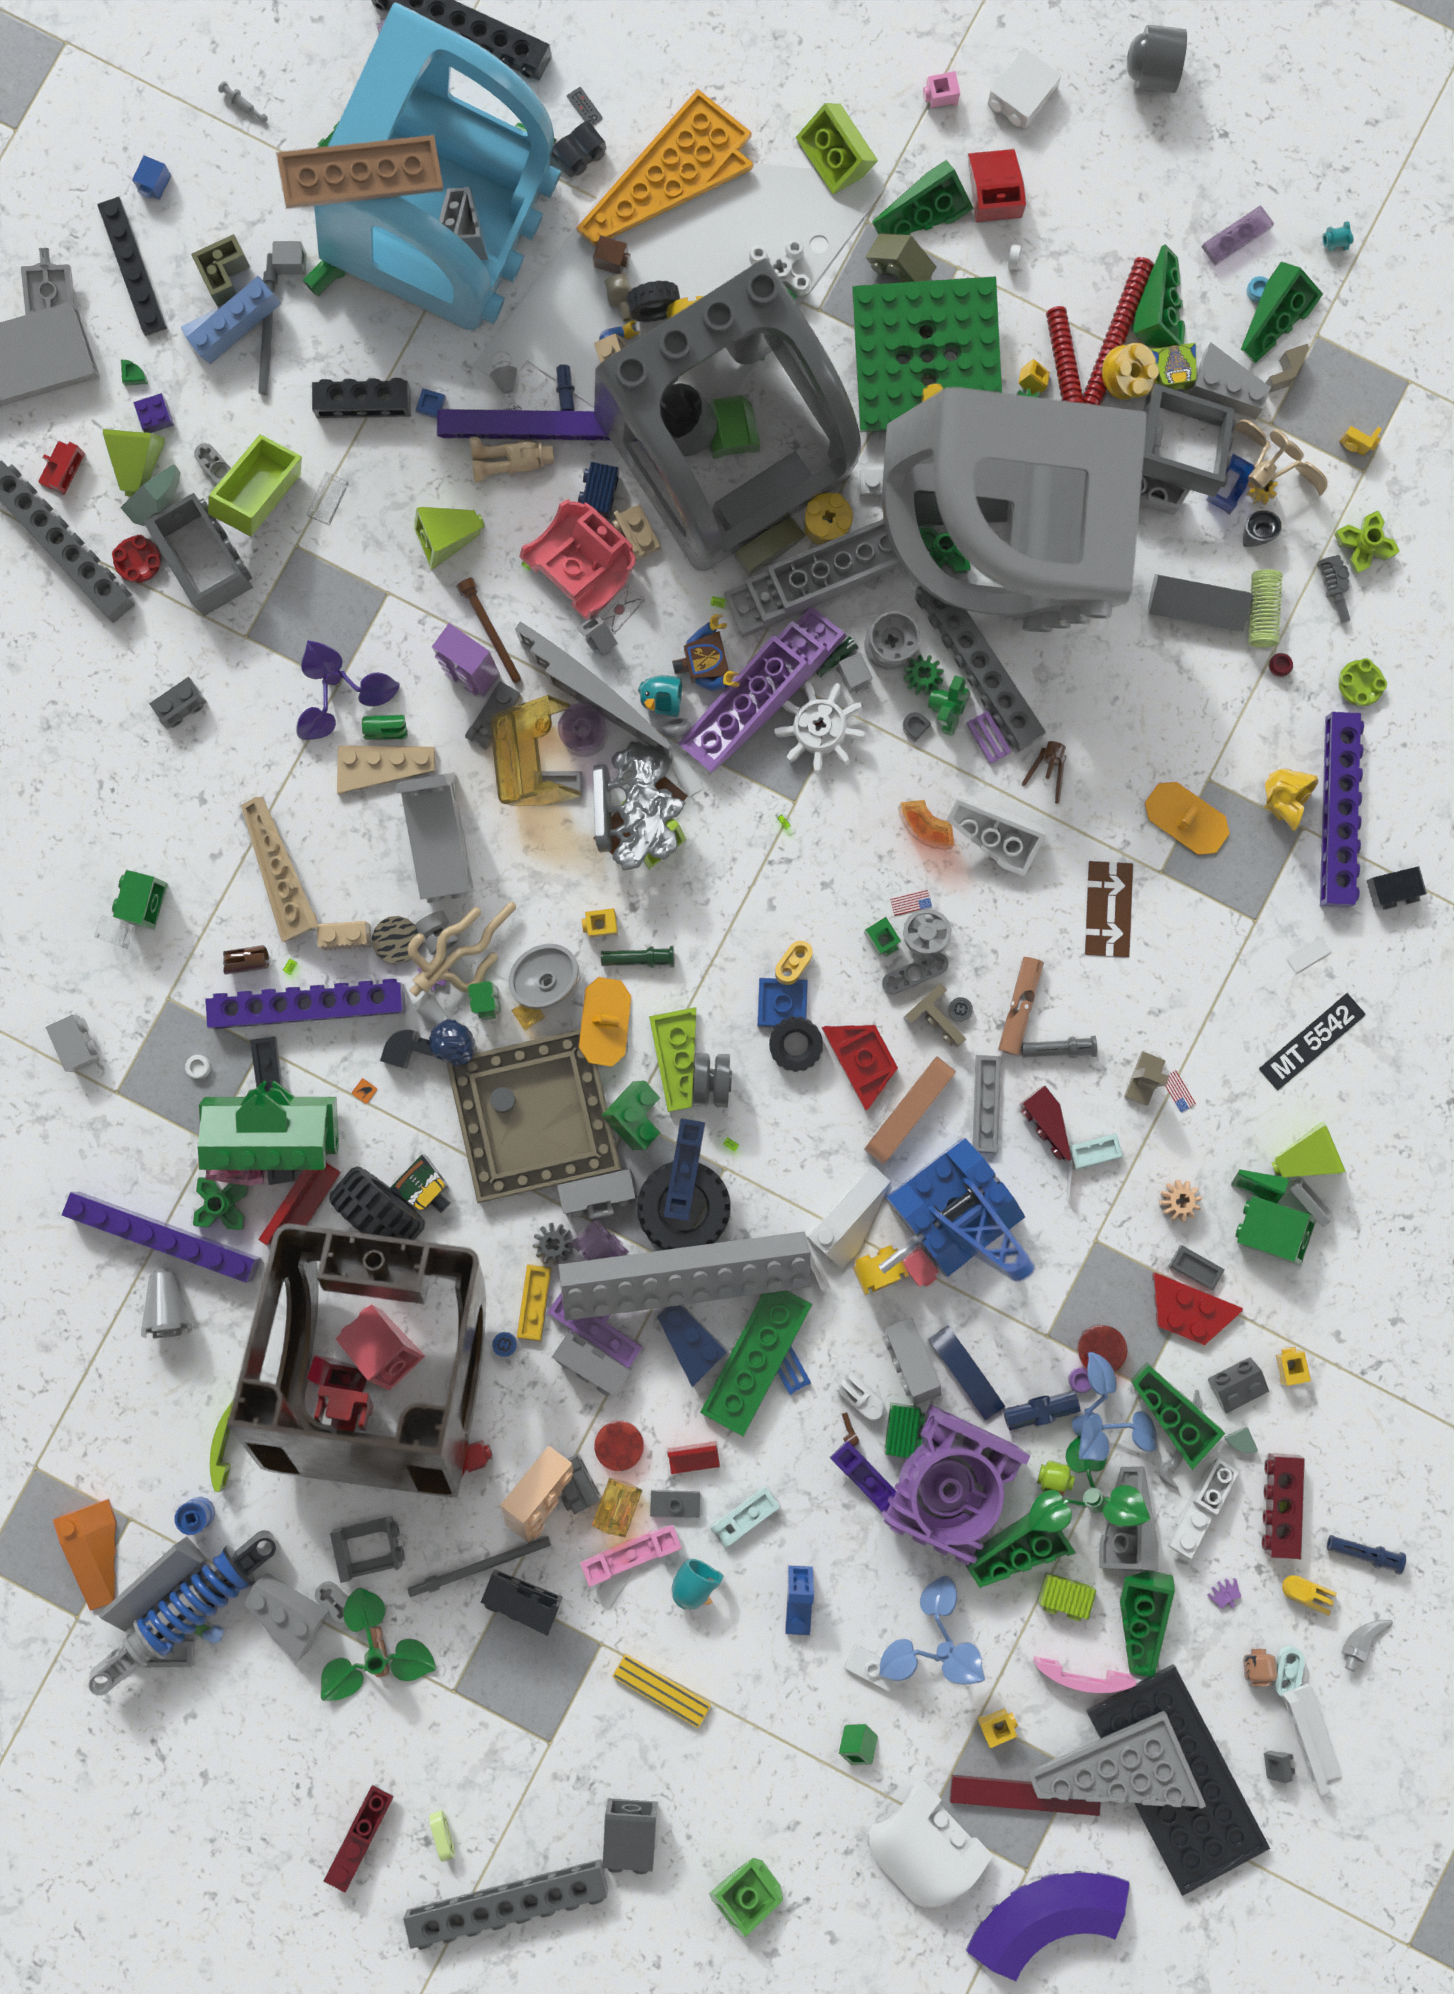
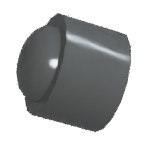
M1146 25L1144 32L1133 39L1127 55V71L1132 80H1135L1136 89L1175 93L1177 91L1186 56V29Z
M677 383L667 389L660 402L662 421L684 457L696 455L706 449L715 436L717 417L714 410L691 385Z

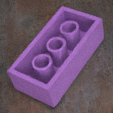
M448 623L432 645V649L436 654L434 657L438 660V664L442 666L441 669L445 672V675L455 683L458 680L461 681L465 686L464 689L473 696L479 694L484 698L500 676L490 651L450 623Z

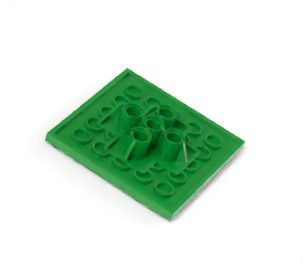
M996 276L852 286L860 433L886 431L888 423L922 403V391L927 388L922 383V380L927 377L933 379L935 384H941L943 389L965 388L1002 393ZM928 330L932 336L926 339L920 335V332ZM953 352L957 359L949 361L945 358V354ZM923 354H930L933 357V361L929 363L924 362L921 356ZM905 355L909 358V362L901 364L897 361V358Z

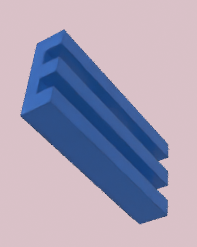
M792 1346L789 1349V1353L804 1381L800 1382L788 1359L785 1357L783 1363L791 1375L795 1386L791 1387L781 1367L778 1370V1374L790 1395L811 1383Z

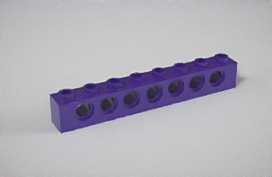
M1331 712L1325 717L1320 906L1349 908L1356 905V902L1359 900L1360 891L1356 887L1357 878L1360 875V864L1357 863V854H1359L1361 849L1358 830H1360L1362 823L1361 816L1358 815L1359 806L1362 803V792H1359V782L1363 778L1360 759L1364 751L1363 744H1360L1361 735L1364 731V721L1361 720V713ZM1341 734L1348 736L1349 744L1342 742ZM1340 757L1348 761V768L1341 765ZM1340 781L1347 784V792L1341 790L1339 786ZM1339 804L1346 807L1347 815H1342L1339 812ZM1339 828L1346 832V839L1339 837ZM1338 852L1345 855V863H1341L1338 860ZM1337 876H1341L1345 880L1344 887H1340L1337 884Z
M383 979V984H373V981H359L358 986H349V983H335L334 988L326 989L324 985H311L310 990L300 991V987L285 988L286 992L276 993V989H263L261 994L252 995V991H239L237 996L228 997V993H215L213 998L205 999L207 1028L223 1029L406 1013L404 984L397 982V979ZM382 991L384 993V1000L376 1004L373 996L376 992ZM358 993L360 996L359 1003L351 1006L349 1003L350 996ZM334 995L336 999L335 1005L327 1008L325 1005L326 998ZM309 997L311 999V1006L307 1010H303L301 1001ZM281 999H285L287 1007L284 1011L279 1012L277 1010V1003ZM260 1001L263 1005L262 1011L255 1014L253 1012V1005ZM236 1003L238 1005V1012L236 1015L230 1016L228 1009L231 1004Z

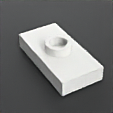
M855 1643L844 1667L887 1691L890 1690L894 1682L880 1675L882 1657Z

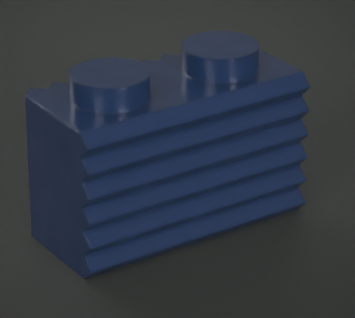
M591 462L590 468H585L583 483H586L584 492L580 491L578 503L585 504L586 502L605 519H610L620 476L619 468L617 466Z

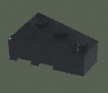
M494 1569L480 1603L484 1604V1607L490 1611L500 1612L510 1619L548 1636L563 1597Z

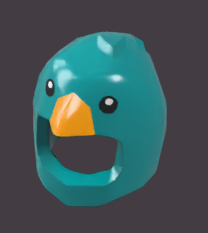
M658 675L641 682L638 692L640 702L644 708L660 715L679 716L682 698L681 678Z
M687 1559L673 1579L671 1587L672 1598L677 1606L684 1610H694L702 1605H709L713 1603L709 1596L720 1585L724 1575L700 1560Z

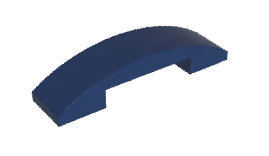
M685 1118L680 1119L664 1217L685 1221L689 1219L705 1122Z
M948 1325L928 1339L985 1421L1006 1407Z

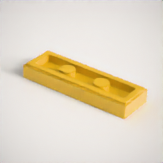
M527 1264L516 1338L542 1341L552 1267Z

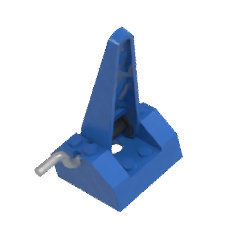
M961 1138L885 1196V1199L914 1236L902 1248L878 1265L884 1274L907 1257L919 1244L946 1277H949L974 1256L1015 1282L1022 1281L1033 1273L1035 1269L1034 1263L1009 1231L1026 1216L1003 1182L1000 1181L984 1157L966 1138ZM952 1198H958V1199L955 1200L953 1203H951L948 1207H946L947 1202H948L950 1199H952ZM1004 1234L1001 1249L985 1248ZM1010 1242L1015 1248H1009ZM1017 1255L1016 1262L1005 1263L1007 1256Z

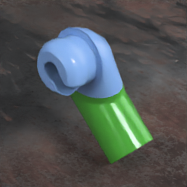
M203 1624L196 1625L194 1633L208 1642L216 1644L222 1640L224 1630L219 1625H214L211 1628Z

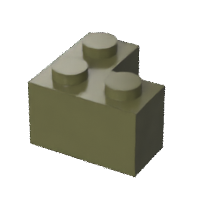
M234 234L191 254L217 307L224 305L237 294L230 276L250 268V265Z
M879 234L865 257L871 264L873 271L878 274H894L900 283L929 281L937 268L911 235Z

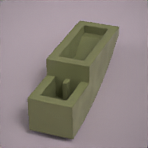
M790 517L768 529L735 552V559L747 574L751 576L764 565L772 563L806 537V535L793 518Z

